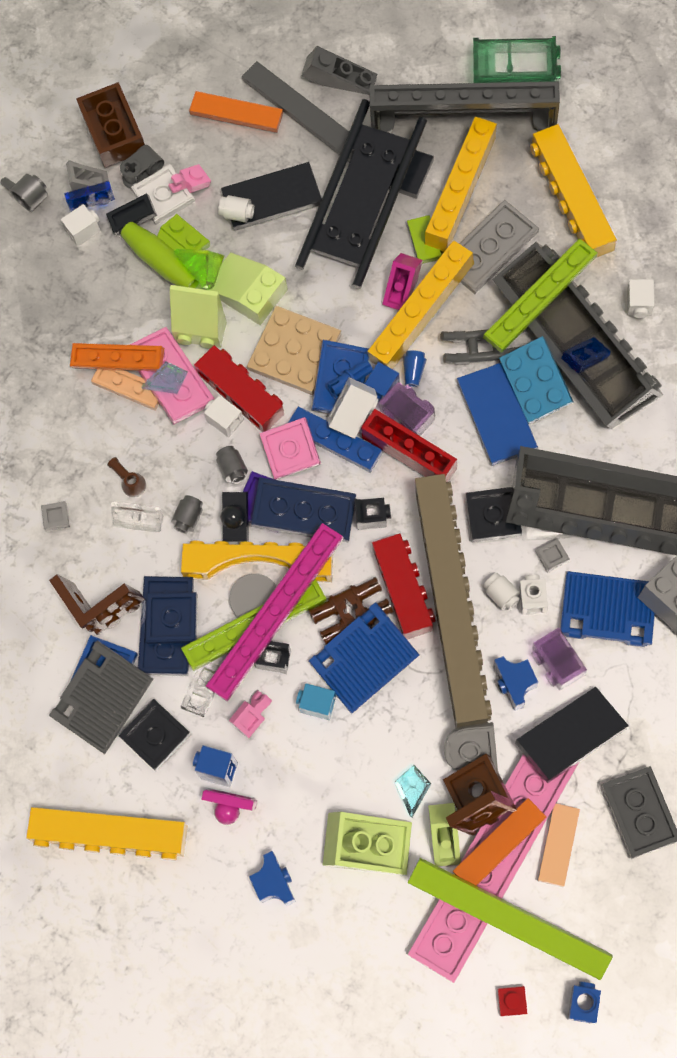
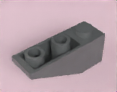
M316 46L307 56L301 76L321 86L370 95V85H375L378 74Z

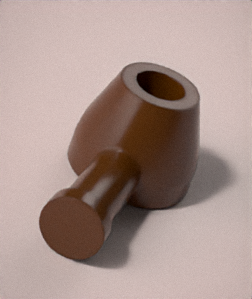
M117 457L112 458L108 462L107 466L112 468L122 479V490L127 496L138 497L144 493L146 481L142 475L136 472L129 473L121 465ZM130 479H136L134 484H128Z

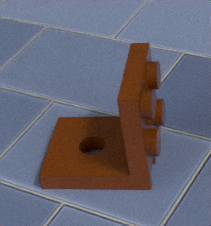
M58 574L49 580L82 629L86 627L89 632L94 631L96 635H99L107 628L115 627L121 621V617L136 611L140 607V603L145 600L140 591L124 583L91 608L74 582Z
M488 754L481 756L443 779L457 808L456 812L445 817L451 828L475 835L477 834L476 830L486 824L492 825L499 821L498 817L508 811L514 812L517 810ZM481 783L483 791L480 796L474 797L472 788L475 784Z

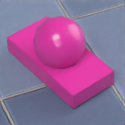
M214 789L204 790L201 799L218 803L215 807L214 815L218 822L223 825H231L238 820L240 815L239 808L252 811L256 809L257 805L256 798Z

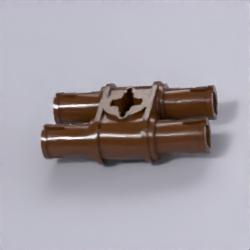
M376 577L357 587L350 585L349 589L335 596L330 595L327 598V602L308 610L315 624L334 614L340 618L339 623L319 632L325 645L355 620L350 613H347L346 604L352 610H355L356 619L369 610V608L363 606V600L382 591ZM387 598L377 604L386 615L394 613L392 606L389 605L390 602ZM375 617L367 625L373 626L374 622L378 619Z

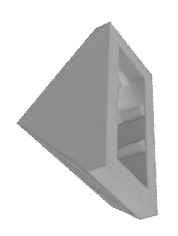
M71 160L66 163L69 184L75 199L110 192L107 171L81 165Z

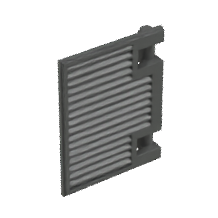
M97 640L92 647L93 650L89 657L85 658L60 697L61 700L57 707L53 708L49 716L97 750L106 754L154 679ZM101 655L106 657V660L99 667L96 663ZM70 705L74 709L70 716L67 717L64 713Z

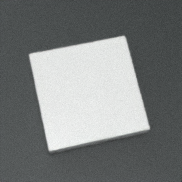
M171 164L131 187L137 198L146 193L150 196L157 214L156 217L152 218L156 225L195 202L193 195L187 188L173 193L168 185L174 183L171 176L177 174Z

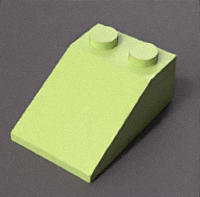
M231 252L203 287L204 290L219 292L222 302L259 325L263 323L288 290L284 276L264 264Z
M170 285L171 330L174 339L182 345H190L192 343L207 349H211L214 345L221 348L227 322L219 292Z
M346 812L328 813L323 866L407 875L412 822Z

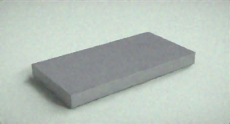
M506 200L501 202L459 243L473 252L474 265L461 280V283L472 293L476 294L539 232V227Z

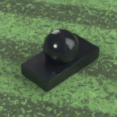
M222 492V512L220 518L223 525V541L225 542L249 541L248 492Z

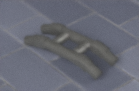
M489 329L467 332L442 331L440 334L441 341H451L452 343L468 341L469 354L445 353L443 355L444 363H454L455 365L500 360V357L520 347L507 348L501 353L492 346L493 351L478 352L477 340H483L484 334Z

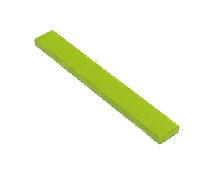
M419 858L408 880V884L600 981L613 958L611 953L422 858Z

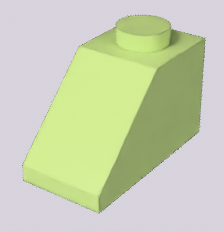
M455 804L429 805L435 865L448 866L460 864L458 830L451 828L445 818L456 812Z

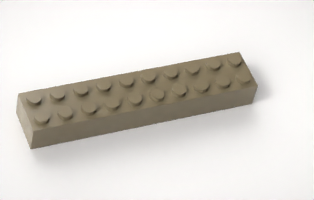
M445 474L415 478L416 500L455 728L488 723V721H491L492 710L490 700H485L484 696H487V681L485 675H480L483 659L481 650H476L479 640L477 626L471 625L474 622V608L472 601H467V598H470V586L468 576L463 577L466 565L464 553H459L461 551L459 528L454 529L457 527V513L455 505H450L453 504L451 481L446 482Z

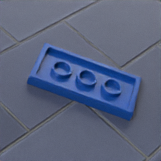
M502 363L457 378V383L491 466L518 457L520 446L538 449Z

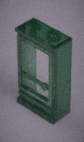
M552 36V38L528 39L473 38V83L554 82L557 79H561V65H557L561 49L560 45H556V36Z

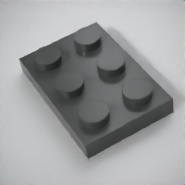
M651 766L601 785L631 859L677 843L676 825Z

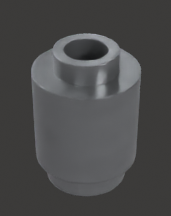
M226 446L216 453V461L225 480L232 483H239L244 480L248 470L239 451L234 446Z
M185 495L184 499L180 500L171 520L172 524L175 525L174 529L184 534H187L188 531L193 532L203 511L201 508L203 502L193 496Z

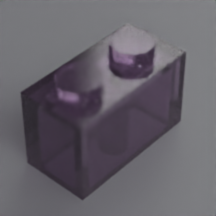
M398 381L379 401L380 411L421 436L435 421V408L429 401H422L418 398L416 392L409 385L404 386Z
M560 628L555 629L533 643L531 655L538 666L542 664L547 671L545 677L552 687L556 686L561 691L586 675V667Z

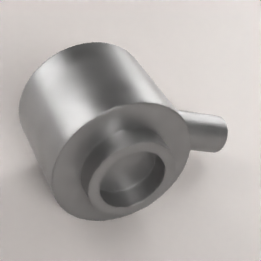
M25 174L16 184L6 177L0 181V184L10 191L15 200L30 212L48 196L45 190L47 188L46 185L36 175Z

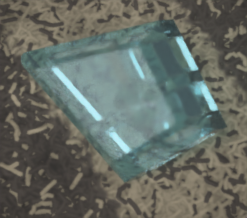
M166 361L141 388L178 394L188 371Z
M415 765L395 781L411 818L415 815L432 785Z

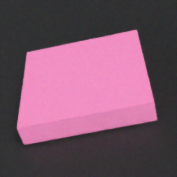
M304 417L259 433L275 480L321 464L307 418Z

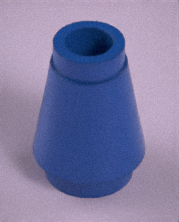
M406 351V355L403 357L405 386L419 387L427 361L424 352Z

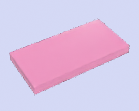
M167 327L130 344L162 346L165 348L162 371H139V373L173 425L204 410L209 401L215 400Z

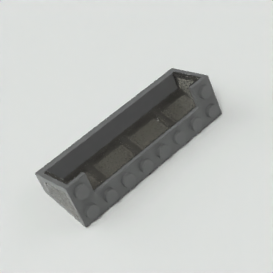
M520 446L514 470L506 523L677 555V476Z

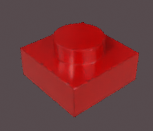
M525 986L498 989L500 1017L528 1014Z

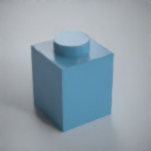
M305 684L304 690H299L296 704L299 705L300 713L330 721L337 696L333 690Z

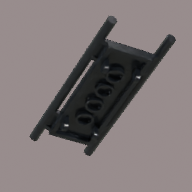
M366 99L361 101L295 264L296 268L303 270L310 252L313 250L317 254L359 267L352 284L357 289L362 287L427 123L425 118L419 117L410 139L363 125L370 106V101ZM353 150V156L325 224H322L350 153Z

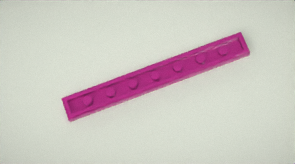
M321 524L207 683V689L225 701H229L342 542V535L325 524Z

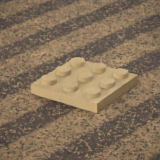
M276 306L248 362L247 369L313 395L321 343L323 339L338 342L341 330Z

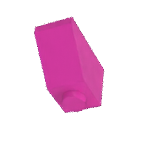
M400 253L395 258L382 305L400 310L415 289L423 260Z

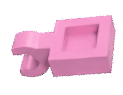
M198 164L182 169L179 174L171 176L174 183L168 186L173 193L185 188L192 193L209 187L211 180Z
M258 690L252 696L251 704L244 701L229 719V722L244 736L250 738L265 718L261 713L270 705L272 700Z

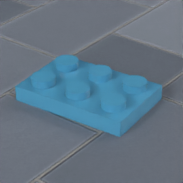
M543 336L499 358L529 424L574 403Z

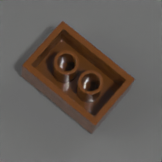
M119 82L76 98L104 168L128 159L140 147L145 145Z

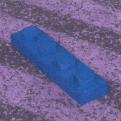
M299 406L297 407L288 423L304 417L307 418L316 445L369 473L372 472L383 453L382 449L357 436L354 439L328 426V421Z

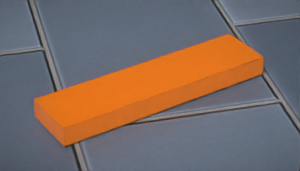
M195 91L189 109L190 115L276 133L283 116V109L198 91Z
M73 343L70 367L77 369L162 371L165 348L150 345Z
M527 798L516 811L453 870V873L477 886L547 816Z

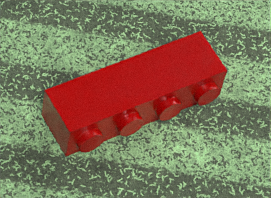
M214 345L194 364L196 372L224 399L241 410L242 415L261 432L268 431L285 415L282 400L275 394L271 396L260 380H253L249 376L248 370L242 364L236 365L232 361L231 355L225 349L219 350Z
M376 409L373 410L361 427L364 440L382 449V451L424 477L445 474L446 482H448L457 470V458Z
M401 533L372 542L373 552L402 634L408 640L432 632V623H435L436 619L432 608L427 609L424 600H427L428 597L424 585L419 586L416 579L420 574L416 563L410 562L408 555L412 554L408 540L403 541Z

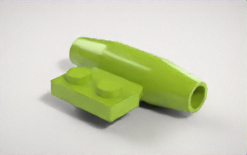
M178 214L174 215L160 227L157 236L134 222H129L123 227L121 237L134 253L160 276L176 286L197 288L200 283V277L186 261L196 259L210 247V241Z

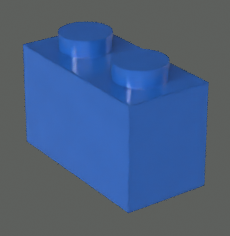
M202 745L201 752L197 751L193 760L195 772L202 780L231 787L238 765L233 754Z

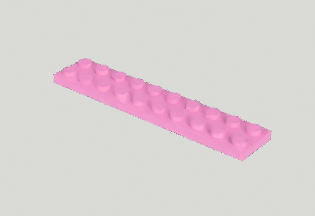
M523 754L505 785L516 809L529 798L548 818L579 762L547 783ZM508 811L498 817L499 821L492 825L486 824L482 826L461 862L513 812ZM547 818L477 886L503 898ZM439 899L409 951L408 956L455 983L485 930L487 923Z

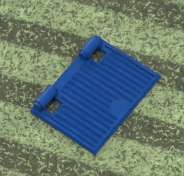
M567 571L560 633L563 636L576 639H584L586 637L624 642L626 645L638 647L652 645L655 613L638 598L649 581ZM571 619L583 620L582 629L570 628ZM632 627L644 628L643 637L632 636Z
M375 602L369 607V610L355 619L331 640L321 652L314 655L309 662L328 686L336 692L337 697L352 714L420 654ZM376 617L380 622L371 629L367 624ZM331 656L335 661L326 668L323 662Z

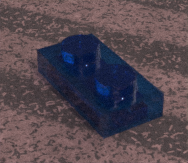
M109 181L64 193L71 212L82 204L88 208L95 205H105L109 201L115 200Z
M592 337L564 351L561 359L579 374L608 359L611 351L595 337Z

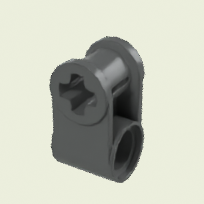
M143 145L120 165L124 185L131 188L159 171L164 166V160L149 145Z

